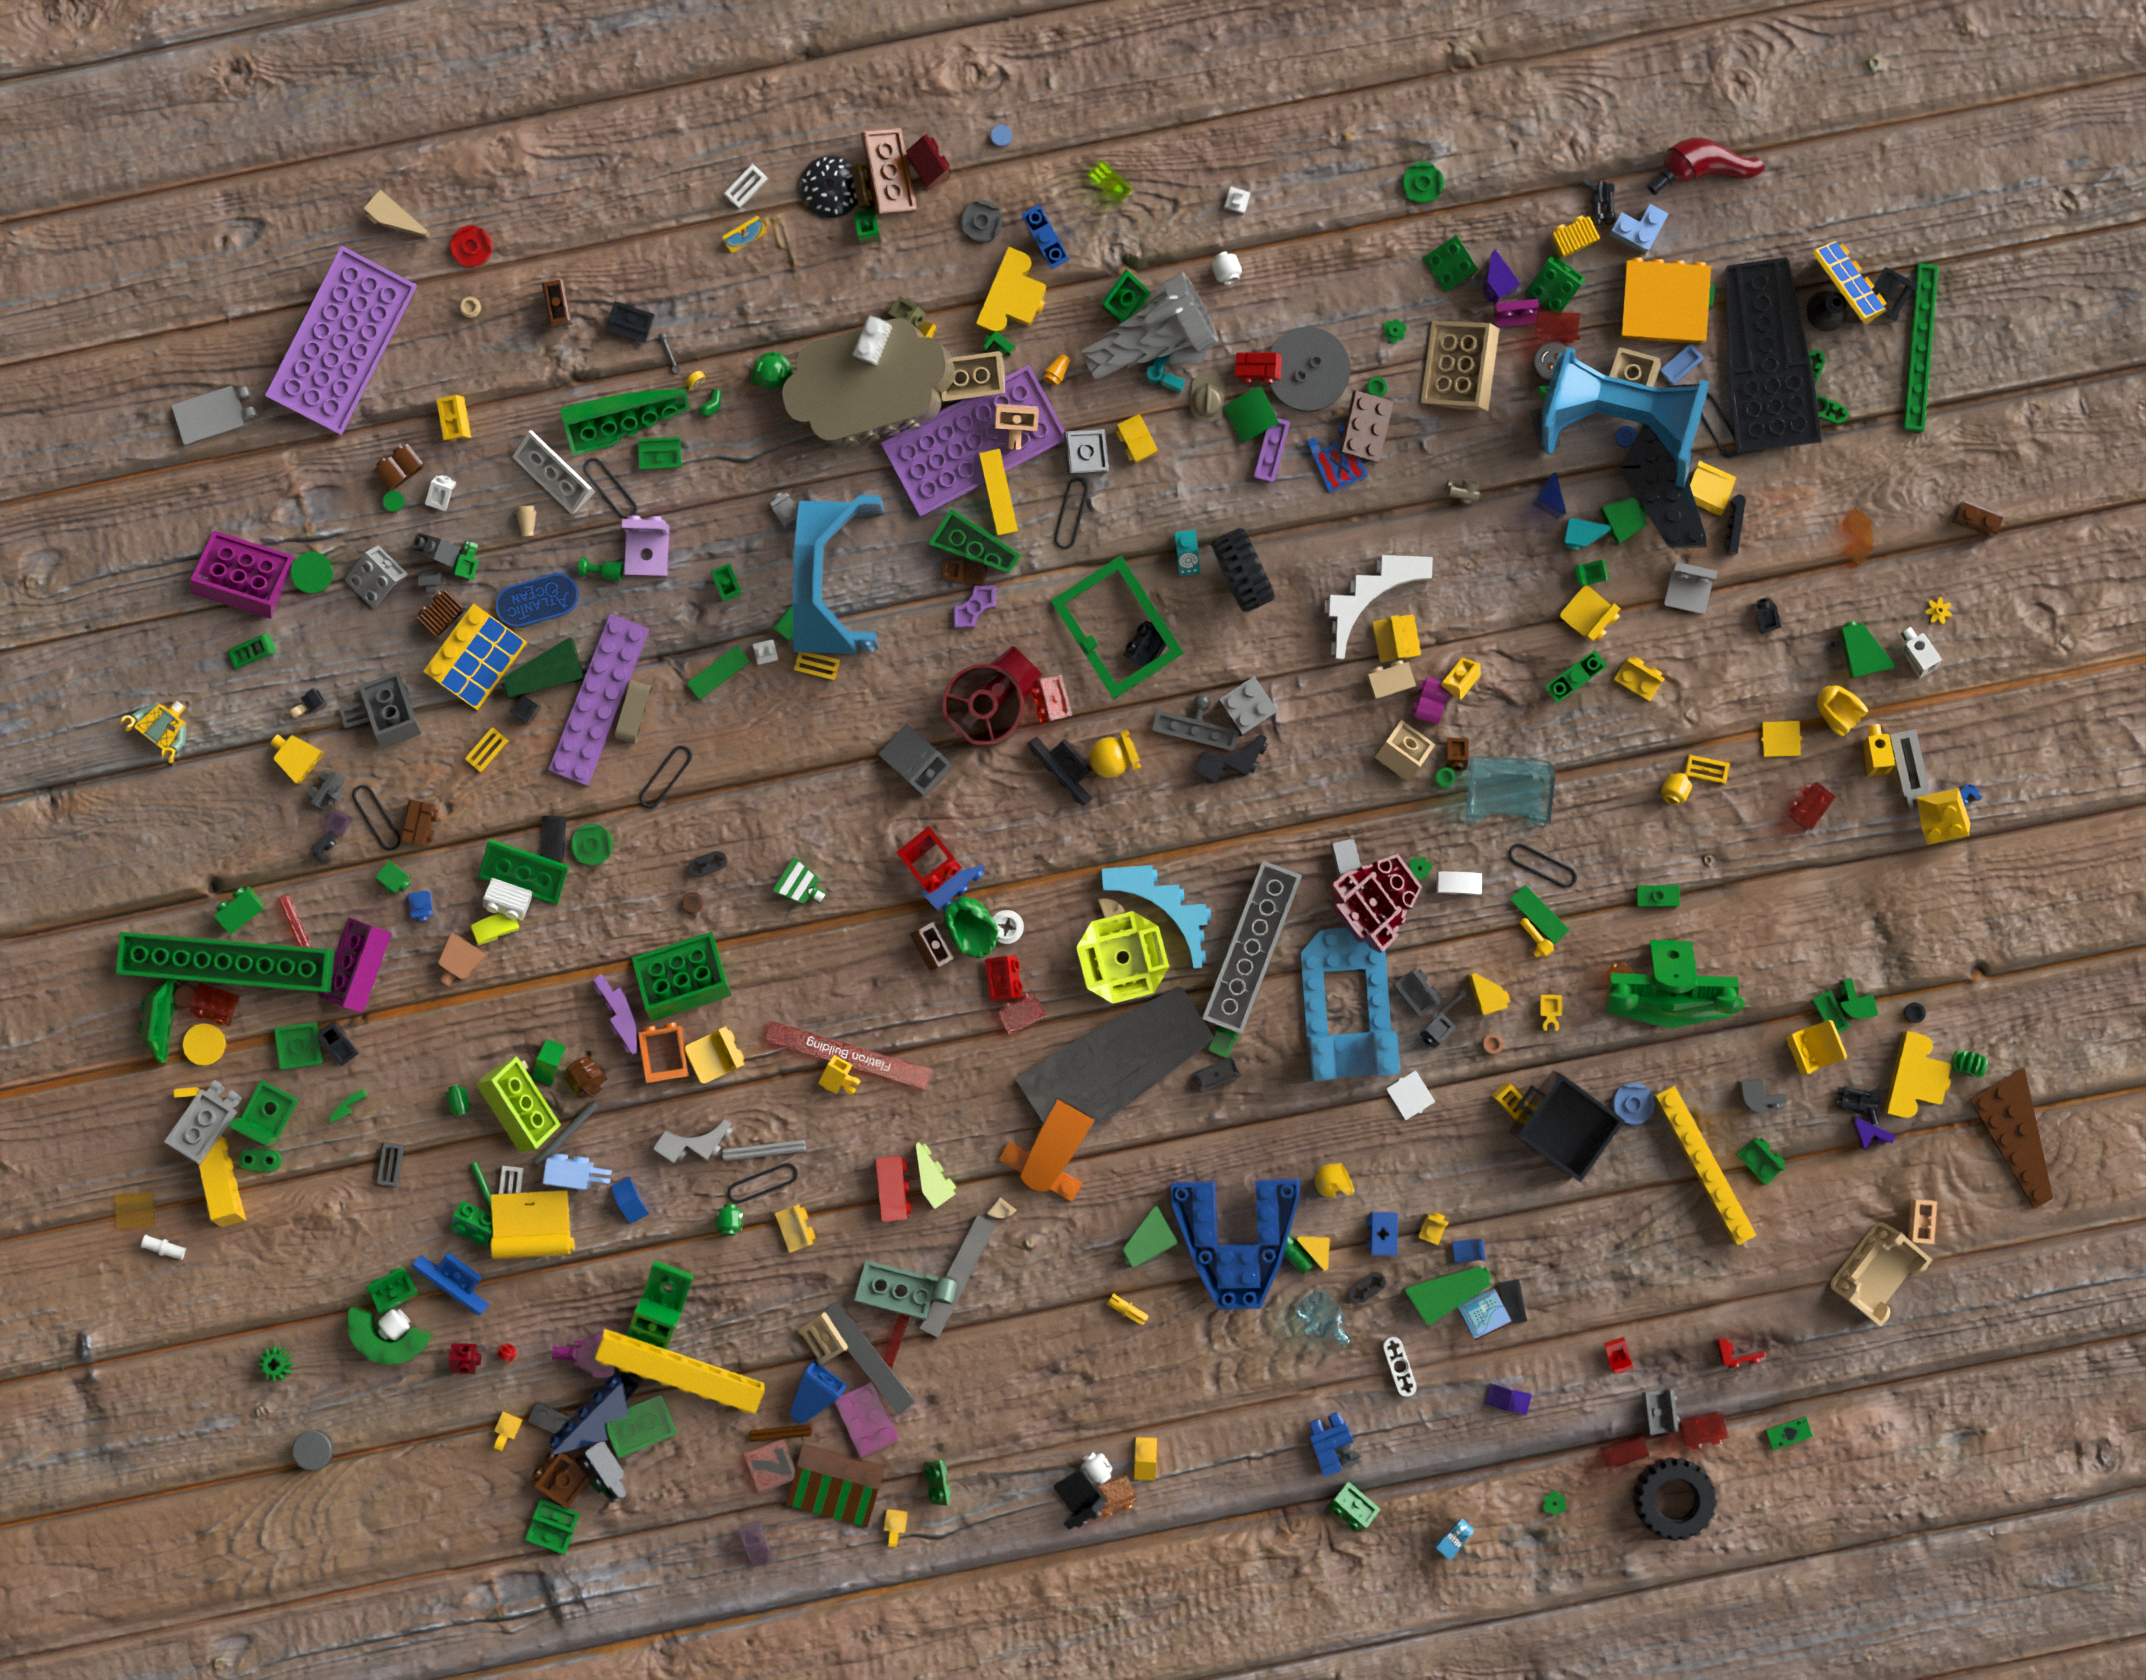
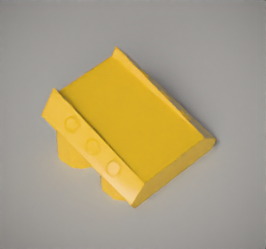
M1698 461L1689 481L1696 505L1710 513L1722 516L1736 477Z

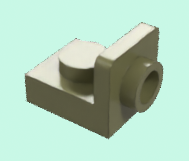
M901 296L898 297L888 312L895 319H905L916 328L923 323L926 313L917 305Z

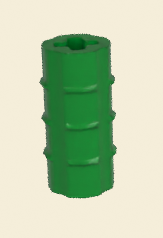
M1289 1234L1283 1255L1303 1275L1316 1262L1295 1241V1238H1292Z

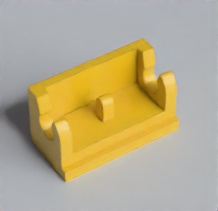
M452 395L436 399L443 439L445 441H457V439L471 438L464 397Z

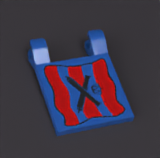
M1345 424L1338 427L1341 438L1343 437ZM1311 438L1307 441L1329 493L1368 476L1360 458L1339 452L1341 442L1320 451L1316 438Z

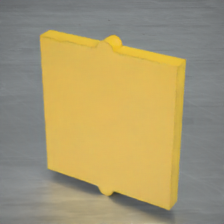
M1800 721L1762 722L1763 738H1761V741L1763 742V757L1801 756L1800 740H1802V737L1800 736Z

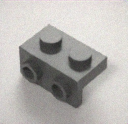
M1413 968L1393 985L1418 1017H1421L1441 1002L1439 999L1441 995L1434 986L1430 987L1427 984L1426 980L1428 978L1421 969L1417 971Z
M1659 1389L1642 1392L1647 1434L1679 1432L1680 1419L1676 1411L1677 1396L1674 1390Z

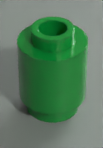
M461 1084L448 1087L449 1091L445 1092L449 1111L452 1112V1115L458 1116L470 1113L468 1108L470 1103L466 1087L461 1088Z

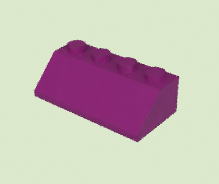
M349 917L334 957L331 992H322L320 997L342 1007L363 1013L392 933Z

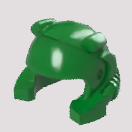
M767 352L758 357L754 362L751 380L752 384H759L763 388H779V390L783 391L785 382L793 374V369L789 360L782 353Z

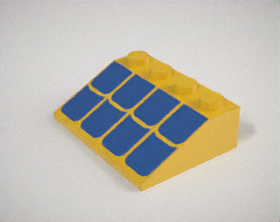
M1835 241L1812 252L1865 325L1886 311L1884 305L1887 303L1880 293L1875 295L1871 290L1874 285L1868 277L1863 279L1860 275L1861 267L1856 260L1852 262L1849 260L1847 255L1850 252L1843 243L1839 245Z
M473 603L423 672L478 710L528 642Z

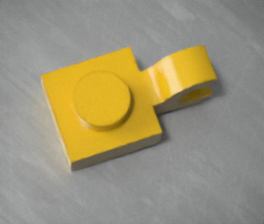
M503 1411L494 1430L500 1435L493 1448L503 1451L508 1437L513 1440L515 1439L523 1419Z
M887 1509L884 1531H890L888 1547L897 1548L899 1533H905L908 1511Z

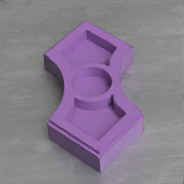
M996 585L974 586L971 598L965 604L954 607V628H975L979 615L986 609L996 607Z

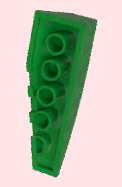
M664 389L603 397L560 408L571 452L574 456L614 446L620 443L619 440L627 436L632 437L637 434V431L645 427L649 429L662 419L667 420L690 409L686 389Z

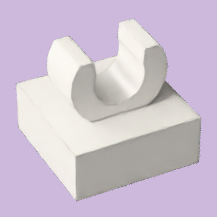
M1230 187L1224 208L1244 214L1250 192Z
M773 639L753 644L758 665L778 661Z

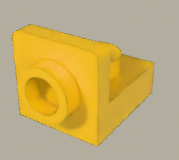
M1433 1212L1432 1215L1426 1214L1418 1238L1438 1245L1445 1226L1448 1224L1444 1220L1445 1216Z

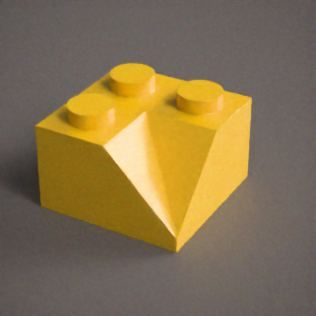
M1959 788L1917 797L1921 827L1927 845L1969 836L1970 821Z

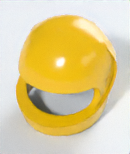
M1342 1163L1323 1165L1316 1172L1314 1183L1317 1191L1322 1196L1336 1198L1335 1192L1338 1190L1343 1191L1348 1196L1354 1193L1353 1184Z

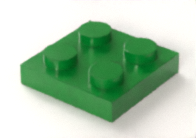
M318 1022L274 1028L280 1070L323 1064L321 1042L316 1035L319 1032Z

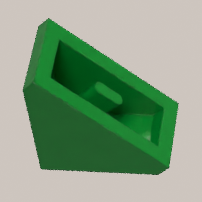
M874 208L854 212L860 245L881 241Z
M546 1039L537 1057L532 1079L552 1086L567 1046Z

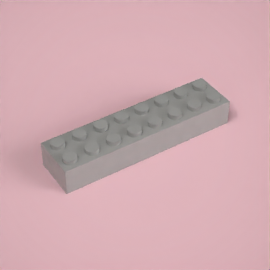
M1261 861L1202 1019L1240 1034L1243 1033L1302 875L1266 861Z

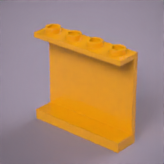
M1630 258V260H1627L1624 267L1626 268L1623 324L1620 330V339L1704 344L1707 338L1711 266H1706L1705 262H1693V265L1685 264V261L1680 260L1672 261V263H1664L1662 259H1652L1651 262H1645L1642 258Z

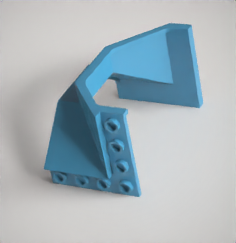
M1567 347L1565 354L1559 353L1542 409L1543 433L1541 445L1544 446V453L1553 455L1561 429L1593 413H1602L1648 425L1678 463L1676 486L1684 488L1690 467L1691 449L1708 392L1709 382L1701 380L1697 387L1655 388L1603 375L1575 358L1576 349Z
M858 495L853 502L799 501L794 545L792 603L794 652L857 654V647H861L862 651L873 652L875 648H879L876 632L849 631L845 629L823 603L822 569L823 547L825 543L857 513L884 514V504L880 495Z

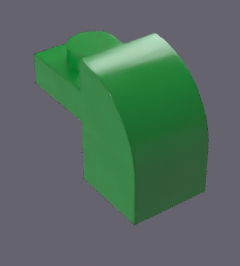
M1852 978L1840 980L1841 985H1838L1841 997H1844L1845 1001L1838 1002V1005L1843 1014L1854 1019L1878 1016L1874 995L1857 998Z

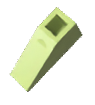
M918 1142L916 1149L922 1192L933 1208L936 1209L956 1194L954 1191L956 1186L950 1178L946 1180L942 1175L944 1169L940 1163L932 1161L929 1156L932 1152L925 1143L921 1145Z

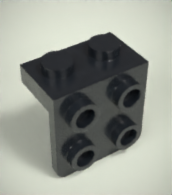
M1083 1469L1077 1470L1054 1485L1055 1491L1072 1511V1514L1064 1523L1068 1530L1076 1526L1080 1528L1087 1523L1088 1519L1094 1520L1102 1514L1101 1509L1108 1502Z

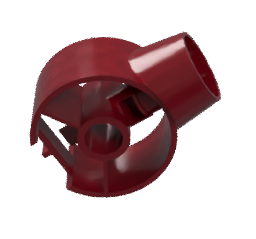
M1011 646L990 664L969 666L958 672L951 679L943 697L944 716L957 729L954 734L957 736L961 733L972 745L993 746L1002 743L1010 738L1020 726L1024 715V700L1043 674L1016 647ZM992 670L1000 673L983 690L974 692L969 700L950 695L955 684L971 672ZM1016 688L1020 698L1018 718L1006 734L995 739L990 720L997 715L999 706ZM982 696L990 697L993 700V709L985 715L976 713L974 708L976 700ZM953 699L968 703L970 711L961 721L969 728L978 720L987 721L992 740L975 741L949 717L948 700Z

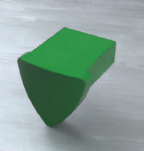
M1216 1026L1214 1029L1216 1032L1208 1050L1228 1058L1239 1035L1225 1027Z

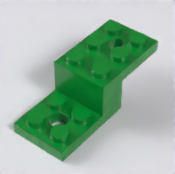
M654 1260L642 1298L634 1312L627 1337L668 1350L672 1336L679 1324L694 1275ZM663 1284H670L673 1289H666Z

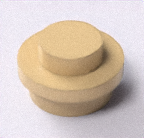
M467 297L461 301L460 311L465 317L474 318L479 315L481 304L476 298Z

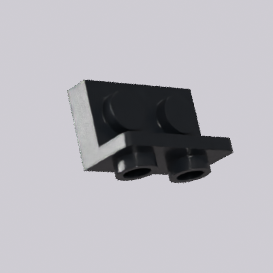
M1147 620L1139 625L1136 631L1137 634L1126 645L1123 654L1141 667L1158 658L1166 647V643L1153 623Z

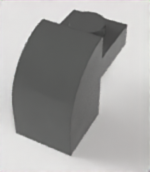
M1763 1079L1738 1081L1740 1098L1743 1104L1751 1111L1767 1113L1766 1105H1768V1108L1781 1107V1103H1787L1786 1094L1764 1095Z

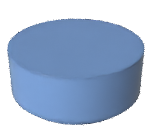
M1005 125L996 126L991 132L992 142L998 147L1009 145L1012 140L1010 128Z

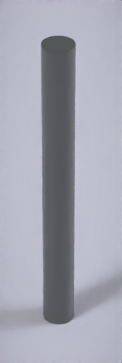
M593 1100L545 1148L534 1162L541 1166L599 1105Z

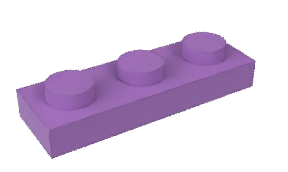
M1279 418L1277 419L1280 424L1266 431L1254 475L1256 479L1271 483L1275 482L1290 426V421Z

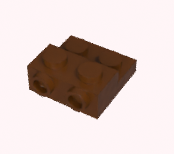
M550 1450L545 1457L546 1462L542 1468L537 1467L532 1473V1483L534 1487L568 1509L589 1482V1479L573 1457L565 1452L552 1455Z

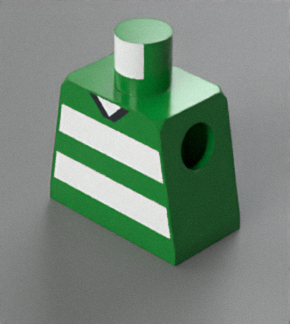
M796 857L792 859L773 889L774 892L802 904H806L809 898L820 904L827 894L817 888L821 879Z

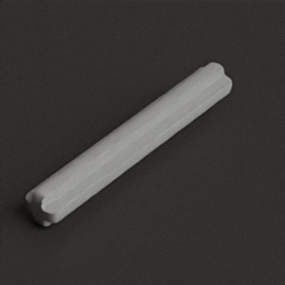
M805 1140L725 1149L722 1151V1157L724 1161L803 1152L806 1150Z

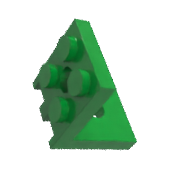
M261 1080L242 1117L232 1119L229 1127L266 1146L275 1145L300 1099ZM269 1102L274 1103L276 1106V1111L272 1115L265 1111V1106Z

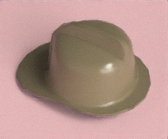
M1204 372L1193 380L1190 406L1191 412L1199 421L1212 422L1222 414L1225 388L1221 377L1217 374Z

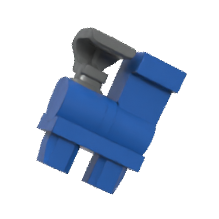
M1338 1411L1327 1416L1331 1426L1323 1428L1320 1418L1309 1422L1310 1439L1324 1477L1342 1471V1465L1335 1450L1337 1448H1341L1344 1454V1469L1362 1462L1360 1453L1354 1450L1351 1445L1354 1439L1346 1420L1343 1421Z

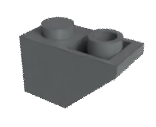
M418 532L410 552L453 567L460 547Z

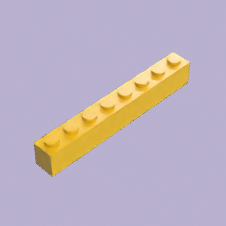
M1671 1085L1654 1094L1653 1097L1732 1242L1735 1245H1740L1757 1236L1676 1087Z
M604 1329L595 1351V1360H598L603 1365H613L623 1372L631 1371L637 1373L644 1379L652 1378L658 1380L662 1385H672L678 1387L683 1392L696 1393L703 1399L711 1398L717 1400L724 1406L732 1405L738 1407L740 1411L745 1413H756L764 1394L763 1382Z

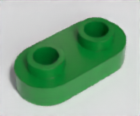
M250 1148L240 1153L238 1161L240 1166L246 1170L274 1171L281 1166L282 1156L276 1150ZM248 1155L252 1157L251 1163L246 1162ZM269 1156L274 1160L271 1165L267 1163Z

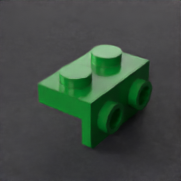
M461 1201L452 1217L449 1230L472 1240L475 1244L487 1248L493 1235L492 1214L466 1201Z
M403 1267L391 1270L388 1275L373 1280L370 1285L365 1287L367 1292L371 1294L381 1315L419 1294L410 1273Z

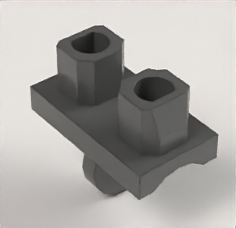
M322 770L319 780L323 782V785L320 789L313 786L307 793V796L312 800L311 803L325 811L328 805L332 806L336 800L340 802L344 800L340 793L344 789L341 786L346 779L333 771Z

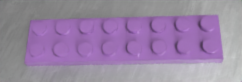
M609 615L552 759L549 771L589 786L650 629L615 615Z

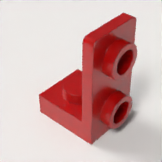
M1726 1338L1716 1339L1721 1364L1724 1366L1728 1365V1368L1741 1366L1740 1362L1748 1361L1749 1364L1761 1362V1358L1766 1357L1763 1351L1731 1357V1354H1734L1732 1342H1728Z

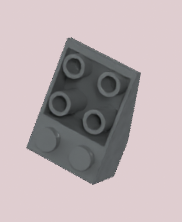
M908 724L878 754L924 797L953 767L942 754Z

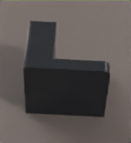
M522 696L515 708L510 710V713L531 724L541 706Z

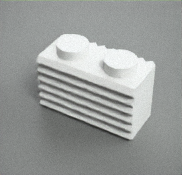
M869 315L853 355L860 360L878 365L877 361H879V357L883 353L882 349H885L884 345L888 341V334L891 333L892 326L886 321Z
M492 878L483 898V907L492 913H503L512 920H523L532 899V891Z

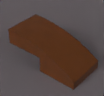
M943 559L941 580L985 586L988 565Z

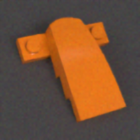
M1057 1099L1031 1152L1009 1141L999 1160L1021 1172L1022 1180L1031 1189L1040 1192H1047L1050 1189L1072 1202L1083 1182L1065 1173L1063 1170L1088 1133L1094 1119Z

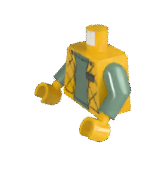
M177 700L174 701L169 709L162 704H153L139 709L130 716H124L121 719L120 725L124 722L129 723L125 731H130L133 724H136L134 727L163 749L161 759L169 755L168 763H172L174 755L181 750L186 742V722L179 718L186 707Z

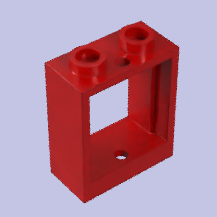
M929 826L896 852L929 894L939 889L944 882L955 876L962 869L961 865ZM937 844L948 859L923 878L912 863Z

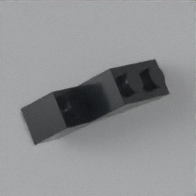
M1259 734L1250 747L1230 756H1215L1202 752L1193 772L1214 783L1217 779L1221 780L1227 770L1223 768L1224 765L1246 776L1249 772L1254 773L1259 763L1255 761L1259 753L1263 755L1268 746V743L1265 742L1267 737Z

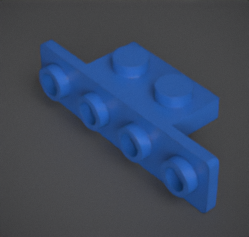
M449 1252L444 1256L439 1266L423 1255L412 1264V1268L420 1275L425 1276L435 1286L443 1289L453 1299L462 1303L478 1316L489 1306L486 1301L473 1293L482 1276Z

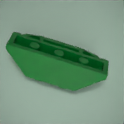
M169 978L147 995L145 1001L141 1003L143 1020L139 1022L138 1034H141L140 1040L158 1063H167L175 1006L174 994L177 990L178 979Z

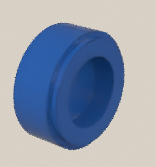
M1630 426L1621 427L1615 434L1617 444L1623 448L1632 446L1637 438L1636 431Z

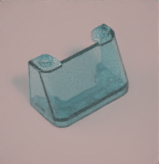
M1487 756L1470 757L1467 776L1466 818L1472 821H1481L1486 817V813L1527 815L1529 820L1535 825L1550 824L1556 778L1553 764L1549 761Z

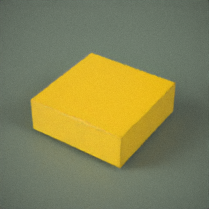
M198 1087L175 1089L174 1098L197 1096L200 1091Z

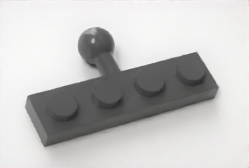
M1199 694L1194 699L1196 707L1194 719L1157 710L1152 728L1154 732L1229 751H1234L1238 730L1202 722L1204 711L1211 704L1210 698L1205 694Z

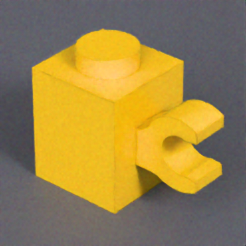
M834 1055L818 1084L836 1094L843 1085L846 1093L853 1095L856 1089L851 1087L850 1084L857 1087L860 1080L848 1075L852 1064Z

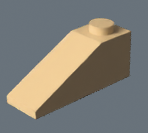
M381 190L364 207L368 213L366 217L374 224L379 222L384 227L426 238L430 236V233Z

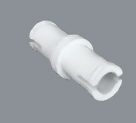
M148 1235L144 1236L141 1248L158 1252L160 1256L167 1255L181 1261L186 1252L185 1247L168 1243L169 1240L166 1239L162 1241Z

